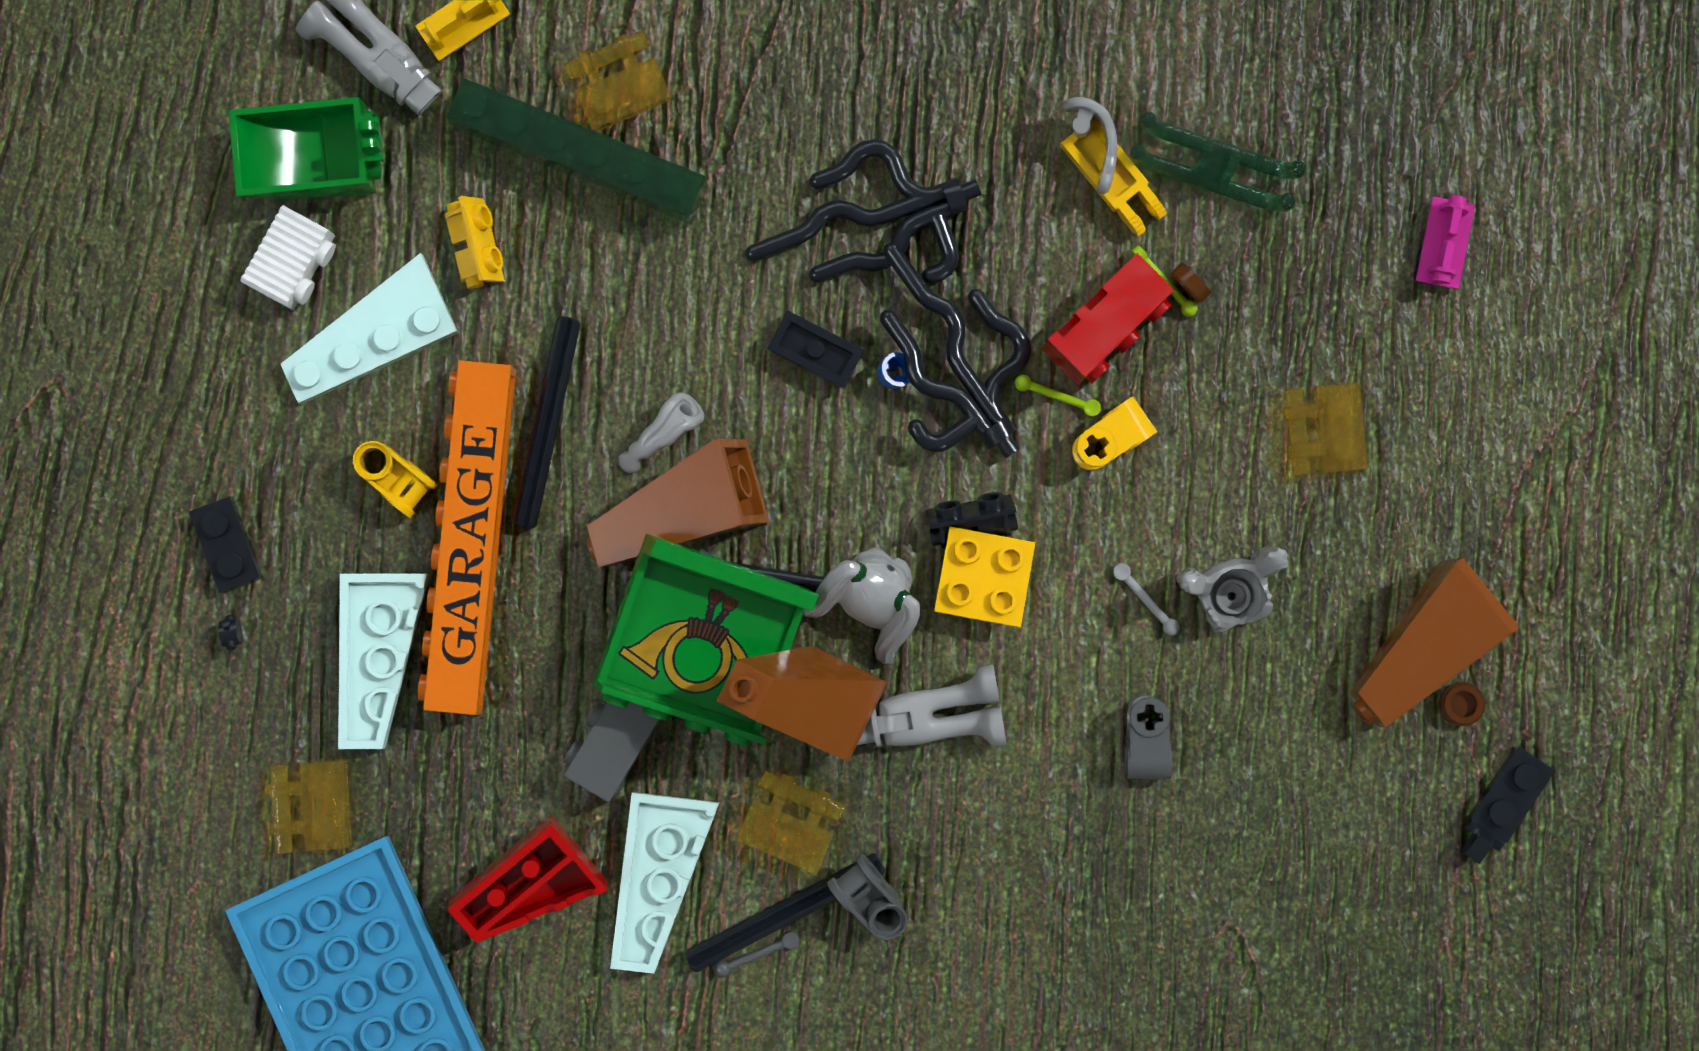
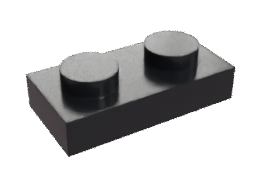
M788 310L767 348L768 351L844 390L865 351Z
M229 496L189 511L219 593L231 591L263 578L234 497Z

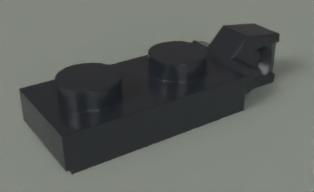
M1520 746L1513 747L1467 816L1469 821L1465 829L1472 834L1460 850V853L1474 863L1480 864L1492 847L1500 851L1504 844L1508 843L1555 773V770Z

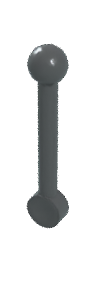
M789 931L777 942L729 962L724 960L718 961L714 965V973L716 976L724 978L729 975L732 969L785 947L787 949H795L800 942L797 933Z

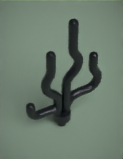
M877 139L862 141L853 146L836 165L812 174L809 180L811 187L819 190L838 183L851 176L865 159L875 156L885 162L892 182L905 198L872 210L843 200L826 202L815 208L803 224L748 246L745 250V256L749 261L755 262L804 243L816 236L827 221L832 218H846L858 225L874 227L911 214L902 220L895 230L891 243L898 245L902 252L905 253L913 234L919 229L931 225L942 253V259L938 264L923 270L921 278L926 284L932 285L952 275L958 266V246L947 218L969 210L966 201L982 194L976 179L961 185L957 178H953L932 187L918 186L909 177L902 157L895 147L886 141ZM857 251L841 255L812 267L809 271V278L815 283H820L851 270L859 269L875 272L888 269L891 265L884 257L883 252L873 254Z
M895 243L886 244L883 248L884 257L914 298L925 309L940 315L948 325L947 361L953 373L967 390L966 392L963 388L956 385L931 380L923 370L921 351L915 339L895 312L884 310L880 315L881 324L900 348L904 356L905 372L911 384L923 395L953 402L964 415L962 419L939 435L930 433L922 421L918 419L911 420L908 424L909 434L923 449L931 452H943L955 446L973 431H976L988 449L996 445L1004 457L1008 458L1020 448L1011 437V434L1017 429L999 404V392L1005 383L1019 374L1028 364L1031 355V341L1026 331L1016 321L1000 314L983 291L973 289L969 292L968 300L980 318L992 330L1007 336L1014 345L1013 356L996 368L986 379L985 384H983L963 355L965 322L959 309L950 300L933 293L898 245Z

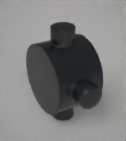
M228 615L226 620L219 621L218 632L221 644L227 650L232 651L236 645L243 642L241 624L238 618L235 619L233 615Z

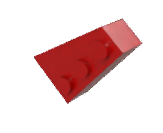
M1137 253L1085 305L1077 310L1073 317L1059 331H1056L1047 339L1041 350L1077 386L1085 379L1093 384L1110 367L1105 359L1116 348L1123 354L1141 336L1135 330L1147 318L1154 324L1172 306L1166 299L1174 289Z

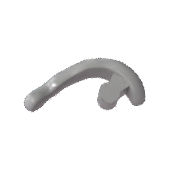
M1085 97L1067 99L1063 103L1064 111L1078 112V117L1073 121V133L1076 137L1084 138L1089 134L1090 124L1094 118L1103 128L1106 151L1097 191L1103 194L1108 193L1117 161V134L1113 119L1104 106L1092 99Z
M679 392L672 395L662 405L654 422L642 432L638 441L633 442L629 446L628 452L624 451L618 457L620 467L627 473H636L640 469L642 459L650 458L659 449L672 445L685 432L698 427L704 421V411L698 402L686 393Z

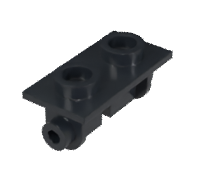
M992 492L981 495L977 501L966 503L945 501L937 504L935 509L925 510L930 526L932 545H941L942 549L946 548L949 527L970 530L971 527L978 526V532L1004 537L1011 536L1010 531L1018 530L1015 514L1017 511L1011 494L1003 495L1002 493Z

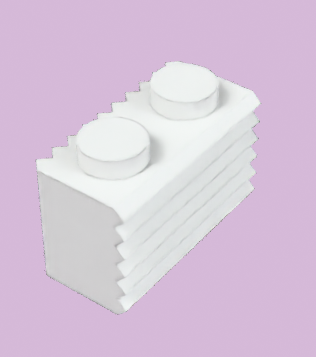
M282 205L240 281L294 311L297 303L303 305L311 296L315 286L311 278L318 266L325 267L332 258L336 245L332 243L335 235L321 225Z

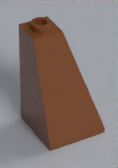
M717 439L709 442L588 524L589 536L587 537V547L592 559L597 561L598 568L616 566L637 560L646 534L682 546H688L770 523L747 439Z
M1464 558L1442 561L1436 566L1350 691V694L1357 701L1352 707L1367 725H1371L1374 722L1377 727L1389 726L1520 628Z
M806 646L736 660L717 702L759 723L849 762L887 682L814 646Z

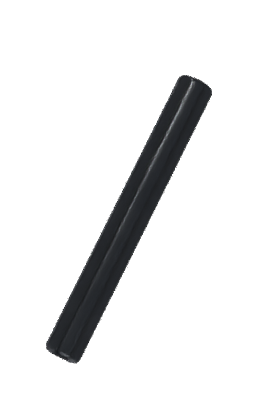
M559 316L556 320L513 517V523L520 527L532 529L538 523L581 326L579 320L575 318Z
M872 853L866 856L883 876L885 868L878 855ZM857 862L688 949L685 956L689 966L694 972H699L837 900L829 889L827 882L832 878L839 879L855 866Z

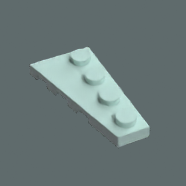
M420 253L280 365L298 404L303 405L452 337L459 332L424 255Z
M340 574L338 749H385L430 574Z
M632 792L610 969L655 973L720 802Z

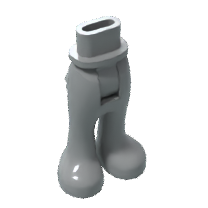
M362 0L326 1L373 44L372 48H367L358 41L321 1L314 2L307 9L295 28L296 32L308 41L322 38L329 42L370 83L388 96L396 98V102L400 106L407 104L419 116L441 94L442 90L430 80L431 72L423 69L424 67L408 45L386 27Z
M987 664L979 667L972 679L964 683L938 689L903 693L879 702L857 745L876 742V747L878 748L882 747L885 741L886 745L912 746L967 735L982 736L991 746L1007 745L1000 705L948 717L936 718L932 715L935 711L951 707L1000 702L994 665Z

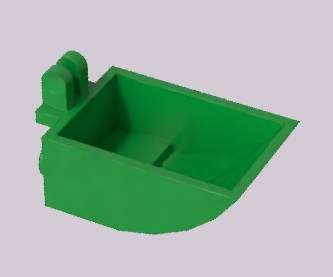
M359 97L228 110L237 197L310 199L376 193L375 180H380L382 177L380 162L384 161L380 118L376 117L374 111H369L368 107Z

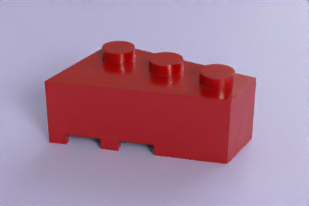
M551 814L450 897L447 910L474 942L478 943L526 924L529 920L551 911H559L568 907L569 904L589 896H597L607 892L608 883L605 876Z

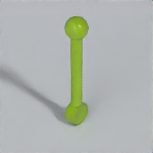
M1139 245L1135 246L1131 250L1132 255L1135 256L1138 253L1174 289L1171 295L1181 305L1183 315L1187 317L1194 316L1198 311L1197 304L1192 300H1187L1149 259L1147 253Z
M1024 374L1017 376L1014 384L1019 391L1024 392L1029 389L1083 409L1084 413L1090 417L1098 415L1101 411V405L1097 400H1081L1032 382L1030 377Z

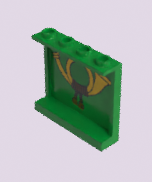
M646 534L592 685L603 693L601 699L610 704L627 708L628 703L632 702L645 706L643 713L656 719L668 721L669 716L673 715L685 719V727L700 733L709 734L710 728L726 732L724 739L735 744L749 747L750 742L754 741L765 745L767 738L760 733L763 726L762 723L717 702V699L736 660L790 650L804 609L813 611L819 595L802 586Z

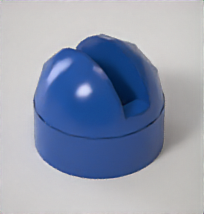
M891 353L879 362L876 370L879 383L885 388L899 389L910 383L905 372L904 356L902 353ZM901 369L902 376L889 377L887 374L889 371Z

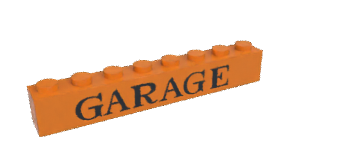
M458 360V370L451 371L449 396L455 397L453 414L446 415L444 438L445 440H450L449 457H443L440 466V482L446 483L445 500L438 501L435 517L436 526L442 527L440 544L433 545L431 555L432 570H437L436 588L430 587L427 596V613L433 614L431 631H425L422 645L423 657H429L427 675L421 674L418 685V700L424 701L423 710L469 715H481L483 711L516 369L511 365Z

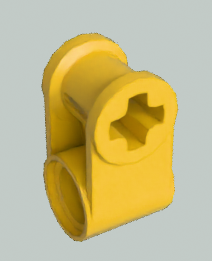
M1132 396L1101 417L1102 420L1084 431L1074 441L1072 457L1080 468L1097 470L1125 452L1126 454L1157 433V430ZM1086 439L1092 444L1097 441L1102 444L1103 448L1098 452L1101 459L1097 455L1090 457L1086 455L1084 450L1089 446Z
M376 441L365 442L356 449L353 455L354 469L359 476L376 488L389 503L409 518L415 514L413 508L429 489L434 490L438 486V483L411 461H407L391 447ZM381 450L385 454L386 465L379 473L372 474L366 469L365 459L371 451Z

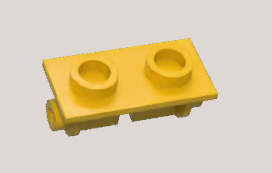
M453 0L415 25V27L440 62L511 14L502 0Z
M458 197L459 201L446 205L448 212L444 216L452 244L467 243L468 248L454 252L461 282H466L467 289L484 286V281L504 282L502 272L503 258L495 244L491 228L493 218L485 204L484 198Z

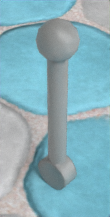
M1120 563L1116 565L1113 569L1114 577L1117 580L1125 581L1163 624L1165 634L1169 636L1176 635L1180 630L1178 621L1169 619L1130 575L1131 570L1127 564Z

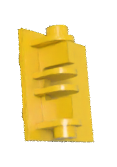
M949 527L934 612L1021 628L1036 542Z

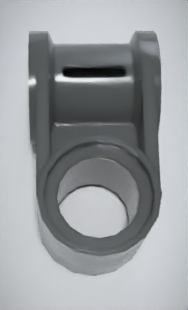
M1138 696L1127 707L1124 750L1126 780L1171 779L1170 715L1165 704L1153 696ZM1150 704V708L1159 715L1158 719L1151 720L1150 727H1146L1144 722L1137 719V714L1145 712V705Z
M861 854L856 858L857 864L839 879H830L827 882L828 887L840 904L848 912L853 913L873 936L882 940L894 939L905 930L907 915L895 889L887 883L872 862ZM884 909H890L889 912H887L884 915H877L880 911Z

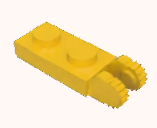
M1094 118L1090 124V132L1086 137L1078 138L1073 133L1061 142L1060 147L1097 191V185L1104 164L1106 140L1101 124ZM1117 144V161L1110 190L1108 193L1098 192V194L1113 212L1117 211L1122 221L1132 233L1139 237L1146 231V228L1141 218L1135 214L1126 202L1138 194L1148 212L1158 220L1164 217L1167 212L1148 187L1149 182Z

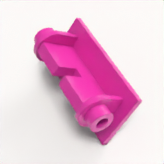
M1450 195L1449 199L1432 197L1415 281L1459 289L1475 205L1466 203L1467 198L1457 195Z

